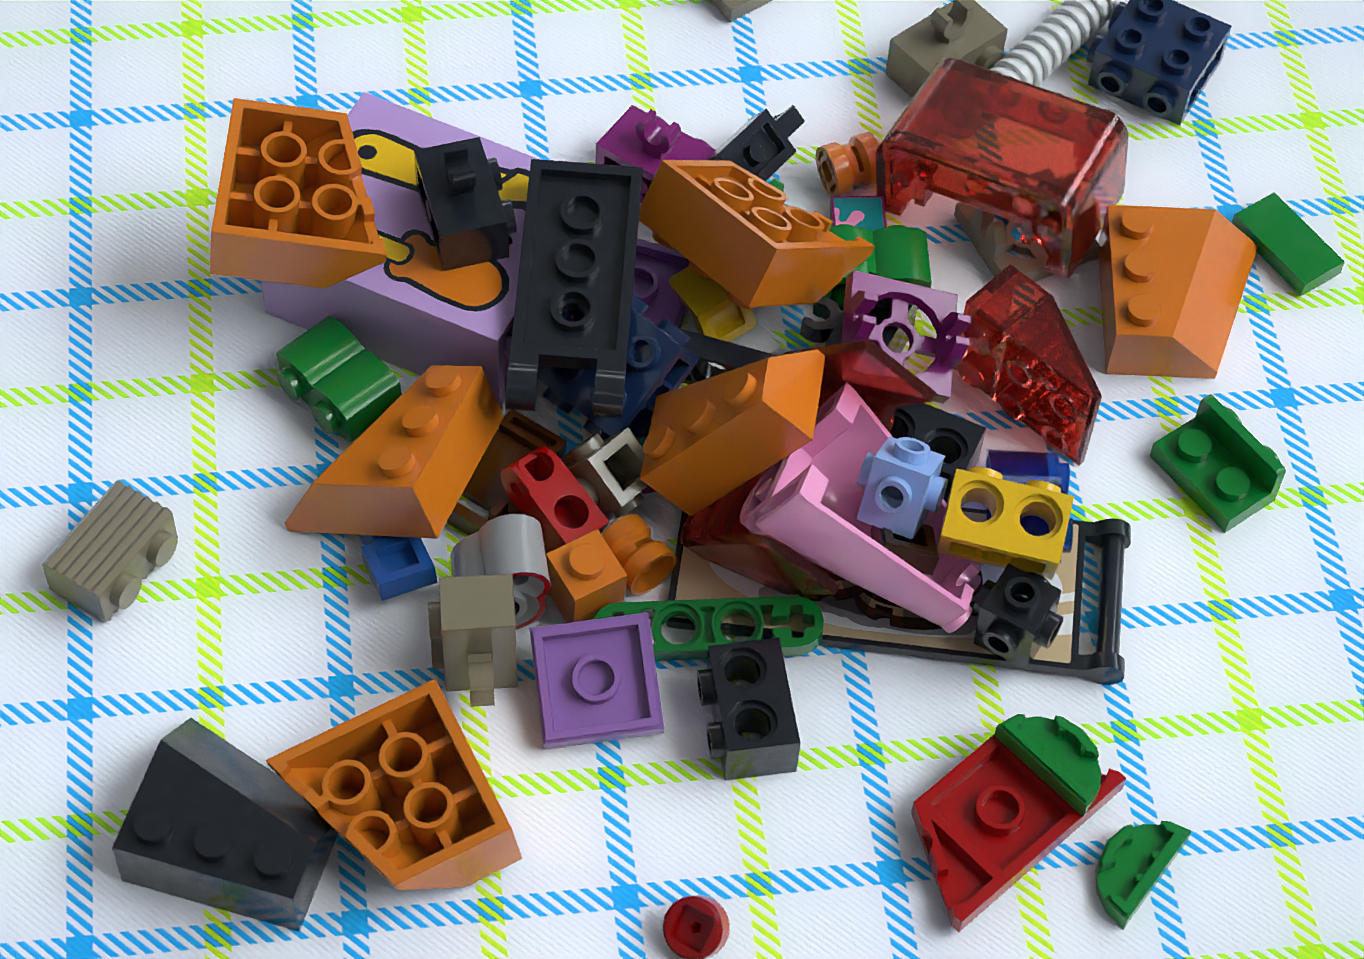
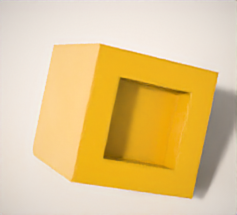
M690 267L669 278L671 289L690 311L698 334L730 342L757 326L753 311L742 308L730 301L726 296L727 290L713 279L700 276Z

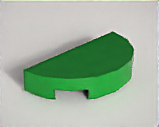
M1016 714L998 724L994 736L1084 817L1097 798L1101 779V770L1098 762L1099 752L1085 731L1064 717L1055 715L1053 720L1040 716L1025 718L1026 715Z
M1161 821L1160 825L1141 824L1135 827L1130 824L1122 827L1107 840L1095 869L1096 893L1105 912L1122 929L1127 926L1190 837L1191 830L1170 821Z

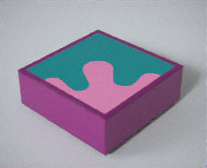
M884 196L830 197V220L833 221L831 227L839 224H849L871 231L887 227Z

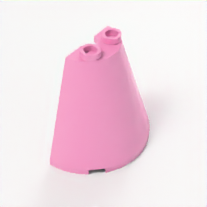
M845 383L817 410L813 440L762 473L744 502L740 513V522L751 533L936 625H940L947 633H952L961 627L972 613L973 608L970 606L973 592L981 582V577L978 573L982 563L938 553L939 560L933 575L921 573L873 540L870 532L872 525L856 520L865 488L857 485L863 461L868 452L877 454L887 439L893 436L859 394L848 383ZM944 499L936 513L929 511L927 519L923 523L933 527L936 545H938L947 506Z

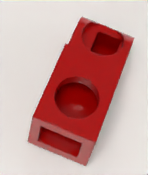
M546 446L538 447L501 470V482L510 500L525 515L534 517L540 522L546 554L597 529L602 533L610 522L562 460Z

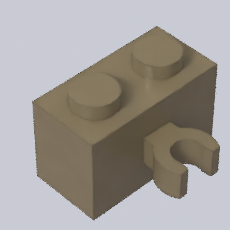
M953 0L942 8L938 7L932 14L890 39L885 74L927 111L944 99L951 100L956 97L965 86L984 76L986 71L994 67V64L1004 57L1003 52L1008 28L975 0Z
M513 574L439 578L440 602H428L432 669H444L446 692L469 690L470 707L494 706V689L518 687Z

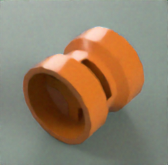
M869 131L852 136L849 142L844 145L833 142L817 147V170L820 180L830 196L851 192L853 185L859 183L864 186H870L883 182L886 177V165L882 149L878 140Z
M631 513L613 522L602 534L626 572V587L633 595H643L656 588L668 577L676 564L675 554L663 541H654L651 538V528L638 514Z

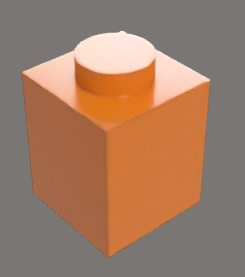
M598 529L546 554L551 585L548 595L566 623L593 620L598 611L606 605L624 602L627 574Z

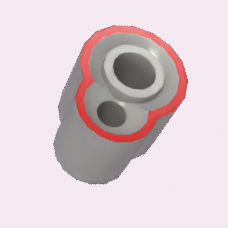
M509 514L496 517L484 524L478 532L464 537L453 547L450 555L453 577L513 574L516 630L532 624L543 615L547 606L545 596L548 594L551 585L540 522L534 517L524 514Z

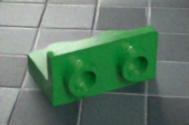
M1212 394L1200 400L1196 416L1154 442L1149 455L1224 533L1275 501L1286 473V469L1281 464L1277 454L1270 447L1262 445L1242 425L1238 415L1230 408L1224 407Z

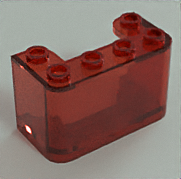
M944 58L935 64L877 146L876 196H883L885 211L897 216L902 215L910 200L914 199V204L924 207L933 193H937L1022 224L1021 243L1031 246L1034 241L1038 242L1048 254L1045 270L1070 279L1100 232L1107 205H1117L1124 194L1129 140L1128 130L1120 117L1110 110L1090 105L961 59Z

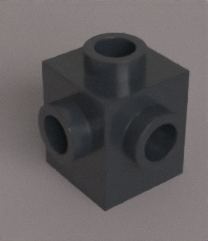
M1008 563L997 582L995 583L988 579L975 599L972 611L979 614L974 644L1027 670L1040 647L1048 649L1061 628L1064 617L1057 614V608L1062 590L1051 585L1042 575L1025 572Z

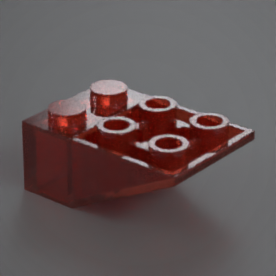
M1010 264L966 301L963 314L971 316V323L960 337L969 338L970 342L962 361L953 369L959 373L968 385L979 388L1000 404L1003 411L1009 417L1023 422L1040 435L1053 451L1064 454L1080 466L1085 461L1102 394L1054 297Z

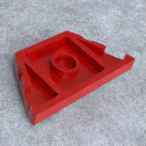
M992 735L913 802L911 815L952 927L958 933L1116 796L1123 789L1126 777L1122 773L1110 768L1107 775L1101 774L1097 798L1083 817L999 739Z

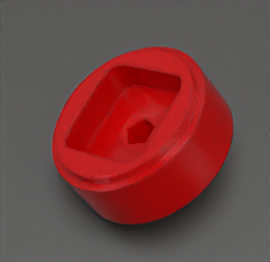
M705 895L687 896L677 900L669 907L663 920V935L668 947L683 959H705L714 956L725 946L729 937L730 924L725 909L715 899Z

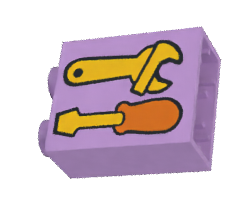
M363 92L348 113V119L362 165L361 175L367 196L371 197L374 207V221L379 239H383L386 250V262L325 289L261 281L265 313L307 330L326 317L331 316L342 323L356 337L364 349L369 350L383 361L420 376L431 365L482 366L496 400L503 404L506 398L507 372L531 159L538 158ZM480 137L487 159L493 157L497 159L502 178V190L498 191L501 201L510 199L512 203L517 232L509 234L508 258L443 271L416 187L414 150Z

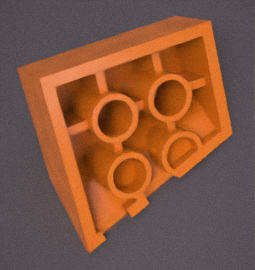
M233 98L211 230L210 274L325 289L386 262V250L383 239H379L374 221V207L371 197L367 196L361 175L362 165L347 113Z
M662 160L640 206L639 221L653 231L651 236L656 242L667 248L677 250L690 261L688 265L695 273L716 281L727 290L726 296L730 301L749 310H755L757 307L815 304L842 281V277L865 261L875 248L873 244L859 236L854 241H845L829 231L833 221L817 211L810 213L798 207L784 205L787 197L783 191L732 161Z
M1108 204L1098 240L1101 246L1098 263L1106 374L1215 379L1258 245L1216 209Z
M816 349L770 357L656 396L649 435L643 445L645 455L640 480L689 516H692L811 442L814 438L825 355Z
M431 365L310 485L284 524L287 530L291 532L438 539L504 418L482 366Z
M436 679L266 759L268 766L397 890L467 887L522 859L512 827Z

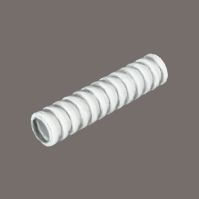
M1064 0L1059 7L1052 11L1051 15L1047 16L1041 24L1037 25L1032 32L1027 34L1022 41L1017 43L1012 50L997 61L994 67L986 71L984 76L975 81L974 85L965 91L963 102L967 112L974 120L984 126L994 127L999 124L1003 117L1007 116L1024 98L1028 97L1032 90L1040 86L1041 82L1046 80L1052 72L1056 71L1060 64L1068 60L1070 55L1074 54L1080 46L1085 44L1090 37L1097 33L1098 29L1102 28L1110 20L1118 5L1117 0Z

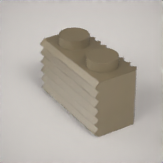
M120 480L115 481L43 562L42 566L49 589L105 622L110 621L113 613L118 612L119 608L124 610L135 601L141 589V581L147 578L149 571L154 570L155 566H164L173 556L178 543L173 513L168 507H162L158 501L153 502L149 496L144 497L139 491H134L130 486H125Z

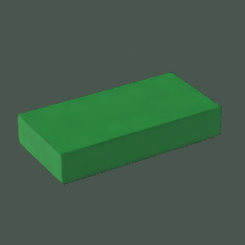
M1275 192L1234 214L1232 224L1258 245L1257 253L1300 296L1341 273L1345 261Z

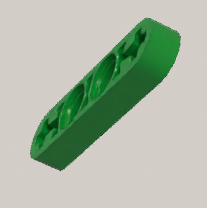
M801 596L617 602L606 605L594 617V619L648 612L649 618H653L651 630L655 661L707 659L708 646L735 643L725 638L720 629L723 621L734 614L745 615L754 623L755 631L745 641L763 639L764 619L762 614H772L771 626L787 625L790 622V615L802 614L803 623L813 624V626L805 628L804 637L793 638L790 628H772V638H780L783 656H799L810 653L817 648L822 640L824 627L821 609L814 601ZM681 616L691 620L696 629L691 640L683 644H672L663 637L661 633L662 626L672 617Z

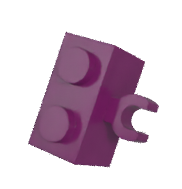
M631 105L596 143L595 164L643 167L640 201L642 204L662 160H706L716 149L712 148L704 140L693 138L682 132L678 123L673 122L669 125L664 119L656 115V111L650 109L648 112H645Z

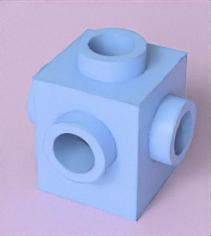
M889 437L877 454L868 452L857 480V485L865 488L856 520L882 529L885 527L893 533L913 539L927 519L929 511L936 513L943 500L948 479L942 478L939 475L945 455L930 451V447L927 444L909 437L898 439Z

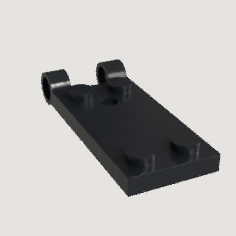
M531 159L507 372L506 409L535 411L539 366L596 370L593 416L622 418L643 167ZM577 309L583 313L584 317L580 321L571 322L565 320L562 314L566 310Z

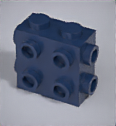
M1129 0L1128 3L1120 1L1110 18L1109 31L1106 35L1098 33L1089 48L1086 61L1092 63L1088 85L1144 109L1155 116L1181 125L1221 63L1232 25L1174 0Z
M634 294L632 295L622 418L593 416L596 370L539 366L538 380L547 386L542 395L568 415L574 408L588 418L583 428L591 435L598 433L602 440L626 428H629L635 437L644 435L651 425L656 396L678 389L700 360L698 356L685 347L691 337L665 318L657 326L643 314L649 308V305ZM574 309L571 322L580 321L584 317L583 313Z

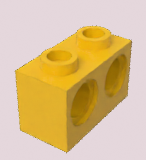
M970 467L968 471L956 468L937 545L938 553L1004 569L1009 563L1025 572L1038 573L1044 578L1052 580L1060 564L1074 496L1061 493V489L1058 486L1045 481L1031 480L1027 481L1025 485L1004 480L1001 473L990 468ZM969 502H979L989 509L992 518L985 522L971 521L963 514L961 507ZM1031 515L1038 516L1048 524L1050 533L1044 536H1033L1023 529L1020 519Z

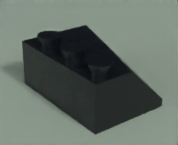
M189 718L160 739L112 846V850L123 882L300 932L339 833L279 775L193 718Z

